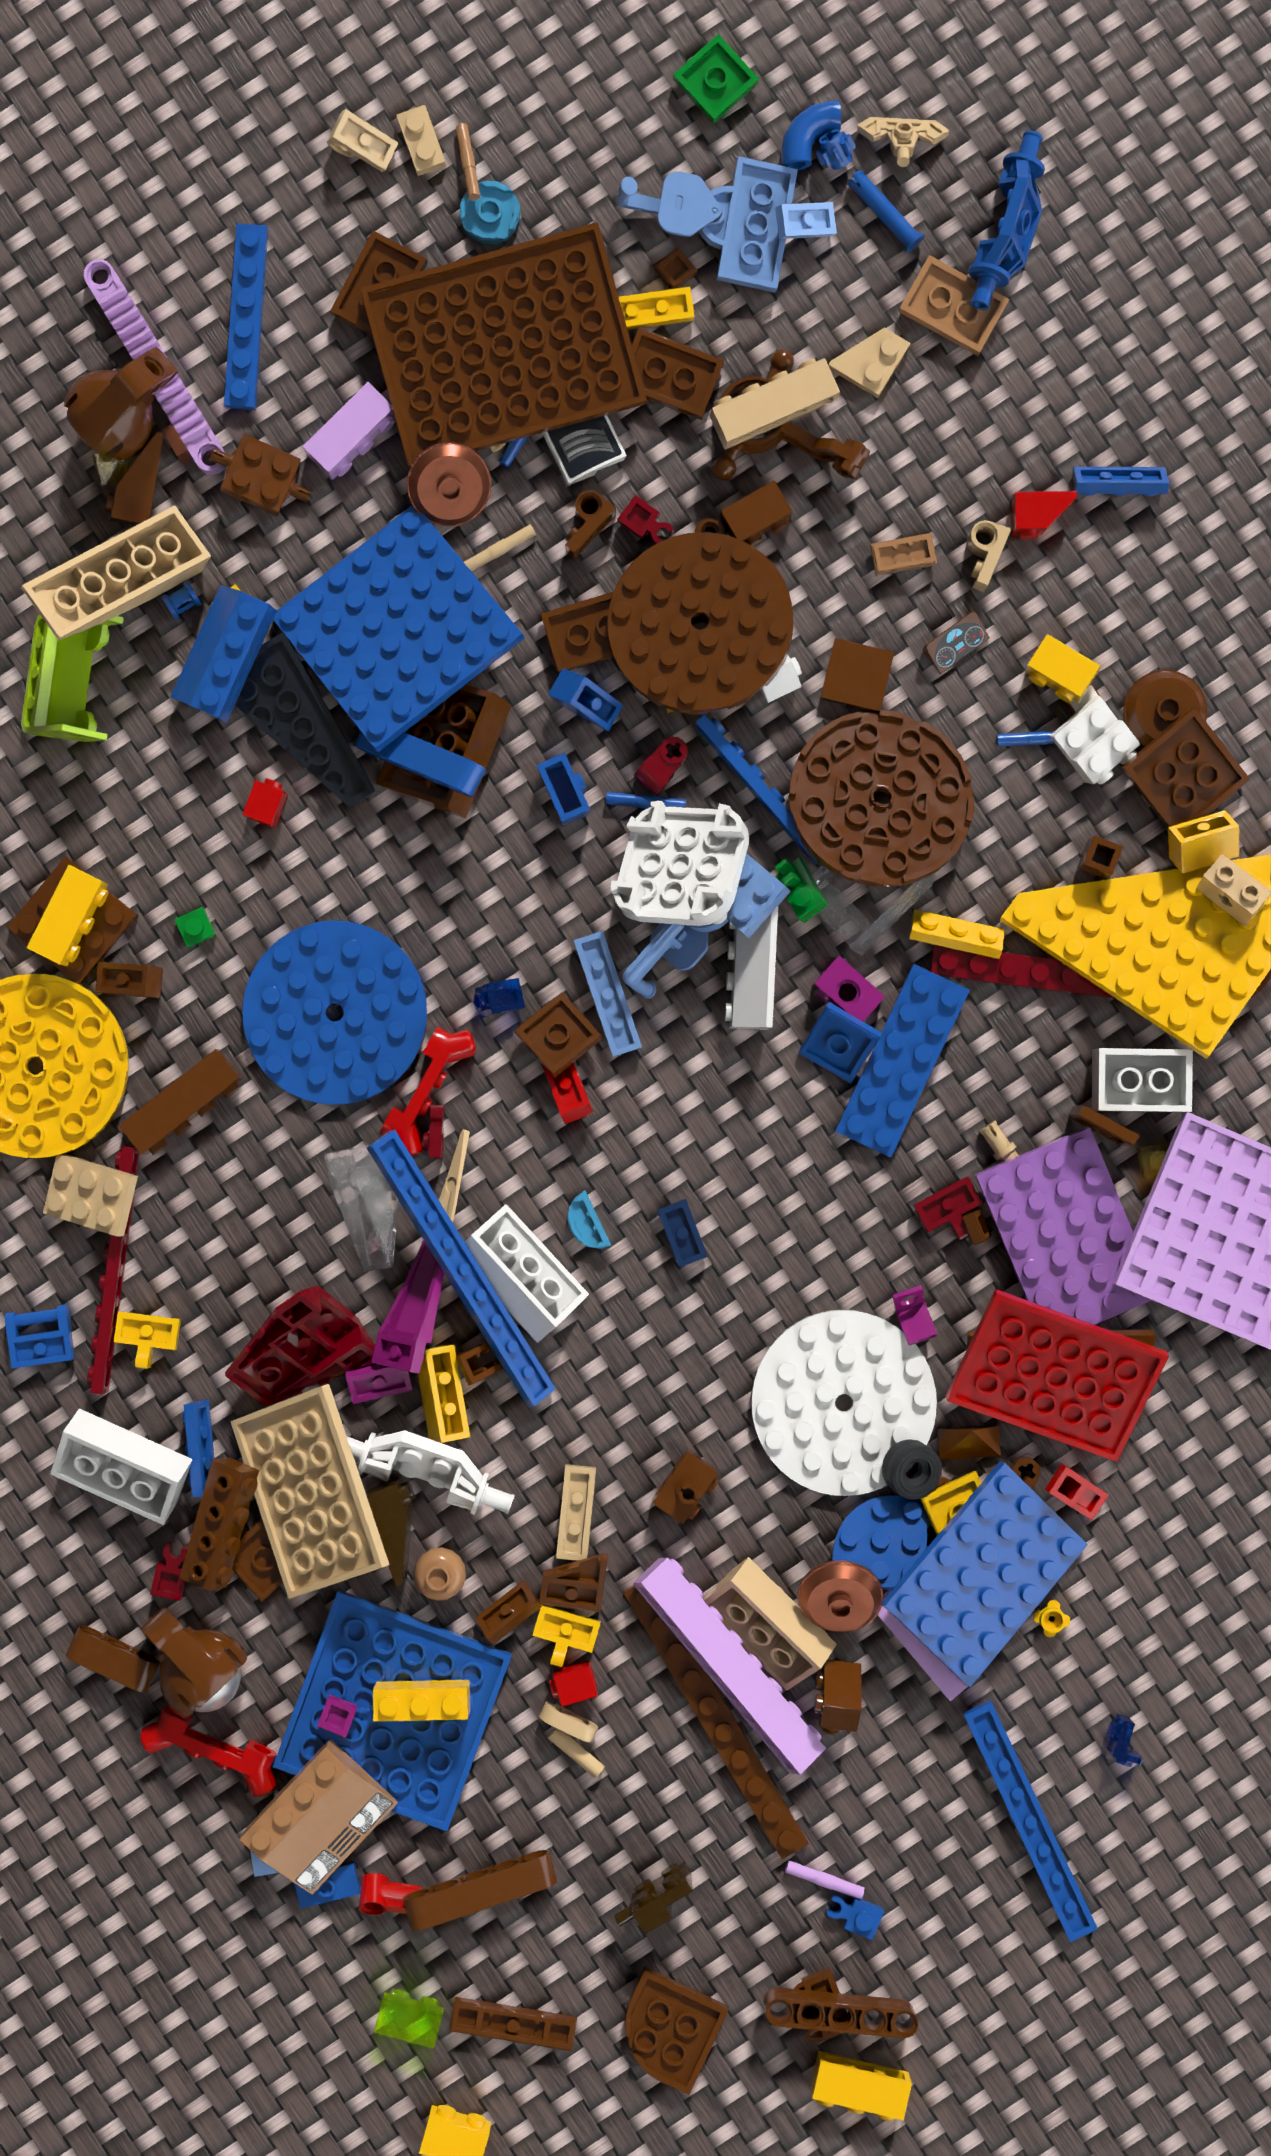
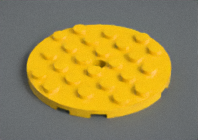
M20 974L0 980V1152L23 1158H45L73 1151L95 1138L108 1125L123 1100L129 1076V1057L122 1029L105 1003L80 984L48 974ZM34 1057H39L43 1062L44 1070L37 1075L32 1074L28 1069V1063Z

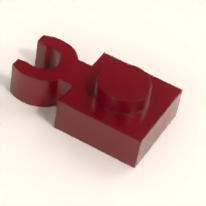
M637 495L632 498L617 519L619 524L641 540L647 533L651 535L654 545L663 541L657 536L660 531H666L670 535L674 533V528L669 523H659L656 521L660 516V512Z
M430 1105L429 1133H424L423 1150L429 1151V1158H443L444 1105Z
M169 1542L163 1550L166 1563L159 1562L156 1565L150 1595L181 1601L186 1581L179 1578L182 1570L180 1566L181 1562L185 1559L188 1546L182 1547L180 1556H174L171 1552L173 1543Z

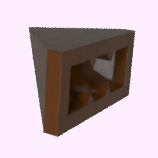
M999 1425L937 1428L938 1456L940 1460L1001 1456Z

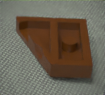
M603 1553L544 1570L540 1604L600 1612L608 1554Z

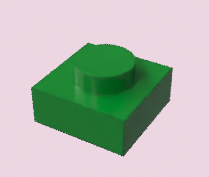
M204 907L174 919L188 948L217 936Z

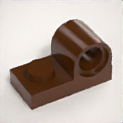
M593 490L583 491L575 501L576 516L583 526L581 528L578 526L574 527L565 538L567 541L565 544L566 552L574 560L616 516V507ZM589 502L598 506V510L594 514H586L581 508Z
M98 962L95 992L160 999L163 968L150 965Z

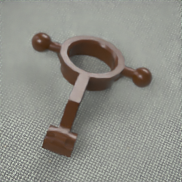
M784 349L774 352L770 359L772 369L766 379L759 376L742 378L730 384L719 399L726 396L733 398L737 393L750 385L759 383L762 386L771 382L770 378L782 371L790 372L794 366L793 355ZM789 421L778 426L773 433L764 438L748 439L728 448L724 456L714 461L712 469L718 479L729 480L736 473L735 461L740 452L746 454L765 453L775 448L783 440L821 462H833L832 468L839 475L856 480L871 452L864 444L857 440L847 438L846 442L842 443L835 438H817Z

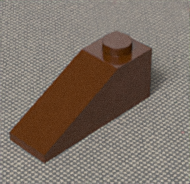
M157 431L117 484L114 493L107 494L105 512H110L109 521L136 526L150 518L163 439L162 432Z

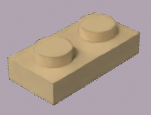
M422 105L397 114V120L417 176L446 167V162L426 106Z

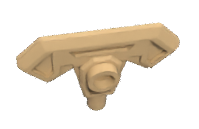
M869 117L857 125V131L871 142L888 137L891 151L897 157V164L900 167H906L909 164V157L913 155L918 138L931 145H935L949 134V129L935 120Z

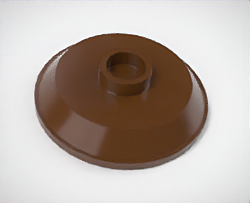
M1158 670L1141 677L1130 688L1124 702L1123 717L1126 726L1139 741L1140 746L1144 748L1190 708H1196L1206 721L1207 703L1202 690L1190 677L1173 670Z

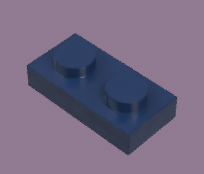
M686 1199L657 1209L679 1268L708 1257Z

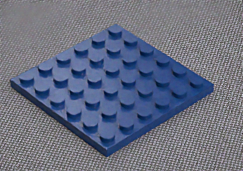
M413 505L279 608L273 619L377 752H380L525 639L523 633L425 514L418 513Z
M338 1590L273 1767L296 1775L331 1738L398 1801L391 1811L448 1831L512 1653ZM470 1680V1714L466 1720L373 1722V1689L376 1682ZM329 1694L359 1705L346 1737L317 1727Z

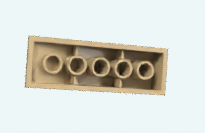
M173 506L23 584L21 588L57 639L61 640L125 613L201 573L211 555L177 507Z

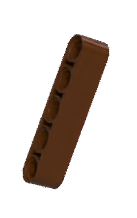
M539 1850L417 1890L406 1895L403 1901L411 1930L420 1931L549 1888L557 1883V1878L549 1850Z
M773 1988L765 1994L763 2000L768 2021L778 2027L909 2038L917 2032L919 2026L913 2006L903 1999ZM776 2002L786 2004L785 2009L781 2012L772 2011L771 2006ZM807 2005L817 2007L815 2013L811 2015L803 2014L802 2010ZM838 2008L848 2010V2013L842 2018L833 2016V2013ZM869 2011H877L879 2013L875 2020L868 2021L864 2019V2016ZM900 2014L910 2015L909 2020L905 2023L899 2024L895 2022Z

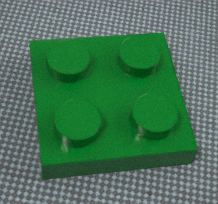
M719 34L673 74V80L713 124L759 84L757 75Z

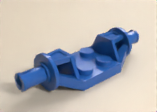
M1025 131L1019 152L1006 154L1003 159L1004 170L998 185L1003 196L1007 198L1005 217H1002L999 221L997 238L980 241L975 262L968 269L969 276L977 281L970 303L971 306L979 310H988L995 287L1007 286L1010 282V277L1026 264L1042 213L1036 179L1042 177L1045 166L1036 156L1043 137L1036 131Z

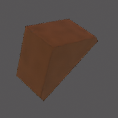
M487 1341L456 1356L468 1386L503 1369L502 1364Z

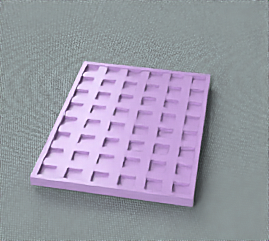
M1183 1112L1115 1275L1113 1284L1271 1350V1147L1189 1112Z

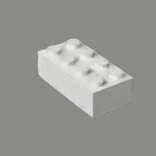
M78 1409L63 1431L50 1475L164 1525L179 1500L192 1459L82 1409Z

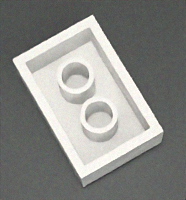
M1092 1049V1110L1192 1112L1193 1050Z

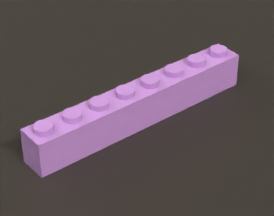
M668 1557L658 1558L632 1584L787 1771L801 1775L826 1749L820 1741L822 1739L820 1733L813 1726L806 1725L800 1717L802 1715L800 1709L793 1702H787L781 1694L783 1691L781 1686L773 1678H767L761 1670L763 1668L761 1662L753 1654L748 1655L741 1646L743 1644L742 1639L733 1630L729 1631L722 1623L723 1617L713 1606L709 1607L704 1602L702 1591L697 1585L692 1582L689 1583L682 1575L684 1570L680 1564Z

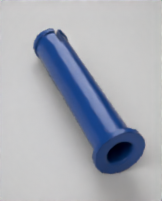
M862 170L857 171L852 176L854 180L849 179L847 185L855 191L906 247L904 251L906 253L911 252L920 244L925 235L923 233L919 234Z

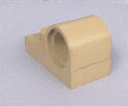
M347 109L340 113L327 140L328 146L334 151L347 157L357 156L381 172L386 170L398 145V142Z
M986 520L978 522L972 528L967 538L968 549L974 555L984 559L983 561L978 559L971 577L976 580L972 588L982 592L987 588L1011 531L1010 528ZM986 533L990 537L991 543L987 545L979 543L976 539V534Z

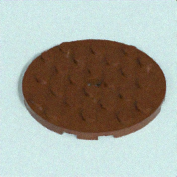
M711 532L687 533L668 538L650 547L637 557L623 573L616 585L609 605L608 636L613 656L620 671L645 698L659 706L681 713L709 714L710 711L725 708L729 710L750 700L751 696L760 691L764 686H767L777 675L784 664L792 642V602L781 574L773 563L759 550L742 540L724 534ZM705 615L709 620L708 626L701 630L694 628L692 620L698 616Z
M889 710L862 714L861 711L835 719L816 732L801 750L790 779L788 796L793 825L801 842L810 854L834 874L846 880L873 887L908 885L929 877L945 866L957 853L968 833L973 818L975 798L973 797L972 779L967 765L949 739L927 722L922 721L920 723L905 717V713ZM884 792L888 795L890 801L888 804L874 802L873 794Z

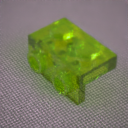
M392 1988L391 1993L384 1992L373 2033L434 2049L445 2009L439 2006L440 2001L424 1996L421 1997V2001L409 1998V1992Z

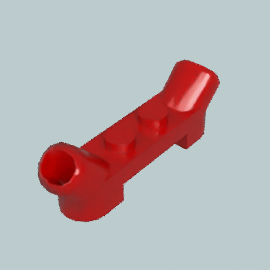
M439 1026L436 1028L423 1051V1054L431 1057L433 1060L404 1112L392 1107L380 1130L379 1135L383 1136L395 1129L411 1156L420 1154L423 1150L416 1120L419 1115L424 1117L433 1102L429 1097L434 1087L439 1090L448 1075V1073L444 1072L446 1065L472 1057L476 1053V1046L470 1031L463 1030L451 1034Z
M163 1707L157 1722L147 1725L141 1730L140 1740L146 1752L152 1754L175 1744L184 1748L185 1753L192 1757L202 1758L203 1756L213 1760V1764L218 1768L237 1770L242 1773L249 1793L253 1797L263 1796L271 1792L276 1786V1780L271 1770L277 1756L274 1750L253 1740H250L245 1750H242L192 1729L189 1726L194 1717L193 1715L183 1718L174 1713L170 1707Z

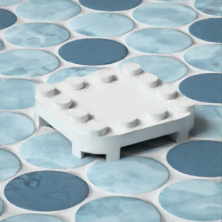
M663 801L651 802L652 807L642 811L636 818L631 816L627 824L630 836L618 880L611 881V893L623 914L632 920L650 923L701 926L724 922L727 918V912L735 900L749 845L748 828L741 817L730 806L720 803L718 809L666 807Z

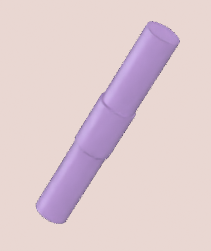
M790 1860L786 1864L785 1873L860 1900L863 1897L865 1888Z

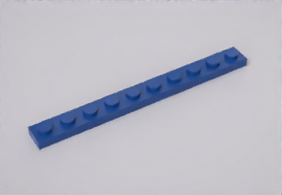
M395 1129L387 1132L366 1147L523 1400L528 1407H535L556 1389L399 1135Z

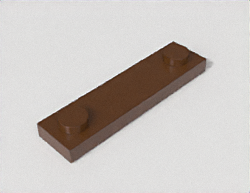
M455 1997L449 2031L572 2051L577 2017Z

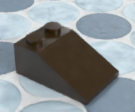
M402 1476L367 1489L365 1492L389 1562L388 1567L396 1586L401 1585L408 1574L413 1511L412 1499L415 1498L410 1482H404Z

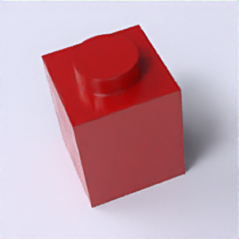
M265 778L264 783L255 780L242 815L250 820L276 829L288 794L281 790L283 785L268 778Z
M590 1660L555 1669L554 1679L549 1681L553 1698H559L561 1706L598 1696V1688Z

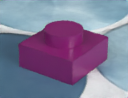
M329 1694L317 1727L346 1737L359 1705Z

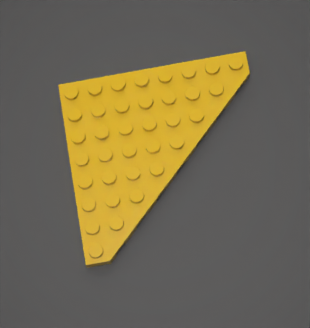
M1271 854L1231 860L1271 891ZM1212 865L1192 872L1181 873L1179 869L1018 893L1000 919L1002 923L1205 1059H1208L1271 969V895L1264 906L1245 927L1196 889L1203 875Z

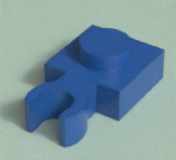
M832 1894V1901L838 1902L840 1908L834 1911L826 1907L827 1915L834 1919L844 1918V1929L873 1940L884 1909L855 1897L852 1903L848 1904L841 1896Z

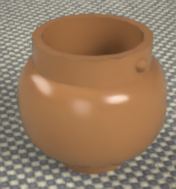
M443 1547L432 1548L423 1553L416 1562L413 1572L415 1585L420 1593L428 1599L436 1601L448 1600L458 1594L466 1578L465 1564L460 1556L454 1551Z

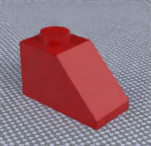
M1077 491L1015 492L1011 498V536H1020L1021 540L1038 539V536L1043 535L1077 498Z

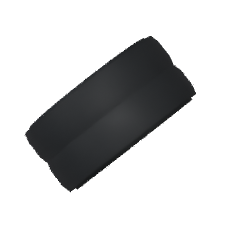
M907 1439L896 1443L888 1450L882 1463V1475L886 1484L897 1494L907 1499H920L930 1494L938 1485L942 1474V1465L938 1455L934 1450L918 1440ZM912 1462H917V1472L913 1476L907 1477L905 1473L907 1466Z

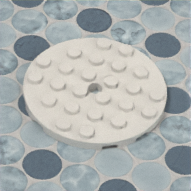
M831 1310L808 1316L787 1328L775 1340L762 1357L757 1368L752 1387L751 1407L758 1438L772 1462L790 1479L810 1490L829 1495L852 1496L881 1489L887 1486L882 1475V1463L888 1450L896 1443L907 1439L918 1440L927 1445L931 1437L936 1418L937 1399L934 1379L929 1365L916 1344L908 1345L903 1331L878 1316L855 1310ZM841 1394H847L853 1400L852 1406L847 1411H840L835 1406L836 1398ZM912 1462L907 1466L905 1473L914 1465L915 1462Z

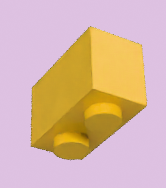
M1047 634L1027 664L1025 673L1029 675L1028 678L1040 687L1047 685L1055 690V695L1067 703H1070L1072 700L1079 703L1098 674L1100 665Z
M1225 810L1168 827L1169 858L1181 873L1214 864L1222 854L1229 859L1239 857V825Z
M432 2105L419 2154L426 2156H483L490 2133L491 2122L476 2113L466 2115L456 2112L454 2108L448 2105H439L438 2107Z

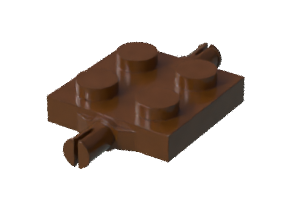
M243 434L238 448L232 455H228L216 448H213L210 455V461L226 467V476L220 489L225 494L275 516H278L283 503L289 496H293L305 503L308 502L312 491L295 484V474L301 462V459L246 434Z

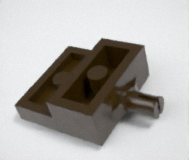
M686 1862L679 1866L676 1863L672 1864L661 1872L662 1876L652 1882L648 1879L637 1885L634 1889L635 1892L632 1893V1903L629 1904L630 1906L614 1914L617 1924L621 1927L635 1918L644 1934H647L672 1919L671 1904L693 1891L692 1874Z

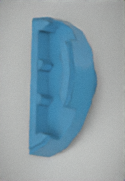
M584 1190L574 1198L569 1207L567 1220L570 1231L577 1241L588 1247L600 1249L611 1246L586 1190Z

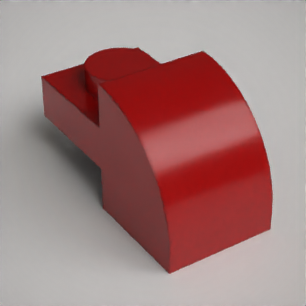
M1062 1463L1045 1487L1047 1492L1090 1520H1093L1109 1494Z

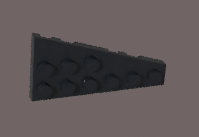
M282 632L262 644L235 706L348 807L352 808L377 793L285 633Z

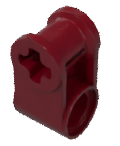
M672 736L665 739L656 751L644 761L634 774V777L658 796L687 757L686 743L679 737ZM676 745L680 746L679 754L681 757L673 756L671 759L667 757V746L672 748Z

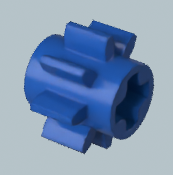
M833 129L819 139L821 149L817 150L816 154L821 165L826 164L827 168L831 166L833 170H838L852 161L853 153L851 150L856 148V145L850 134L846 135L845 131L840 132L839 129Z

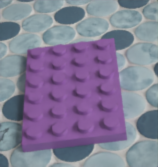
M1087 1126L974 1174L1027 1301L1093 1325L1152 1301L1149 1298L1113 1284L1133 1230L1090 1127Z

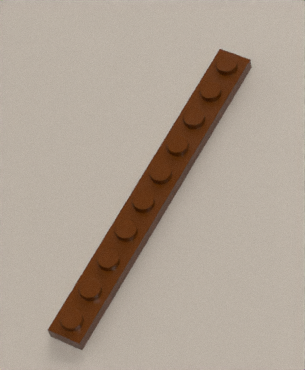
M632 1585L623 1591L624 1595L781 1859L783 1860L808 1845L806 1836L713 1680L636 1587Z

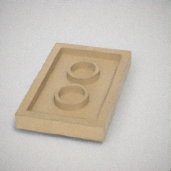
M66 1154L56 1155L43 1213L114 1236H124L138 1176Z

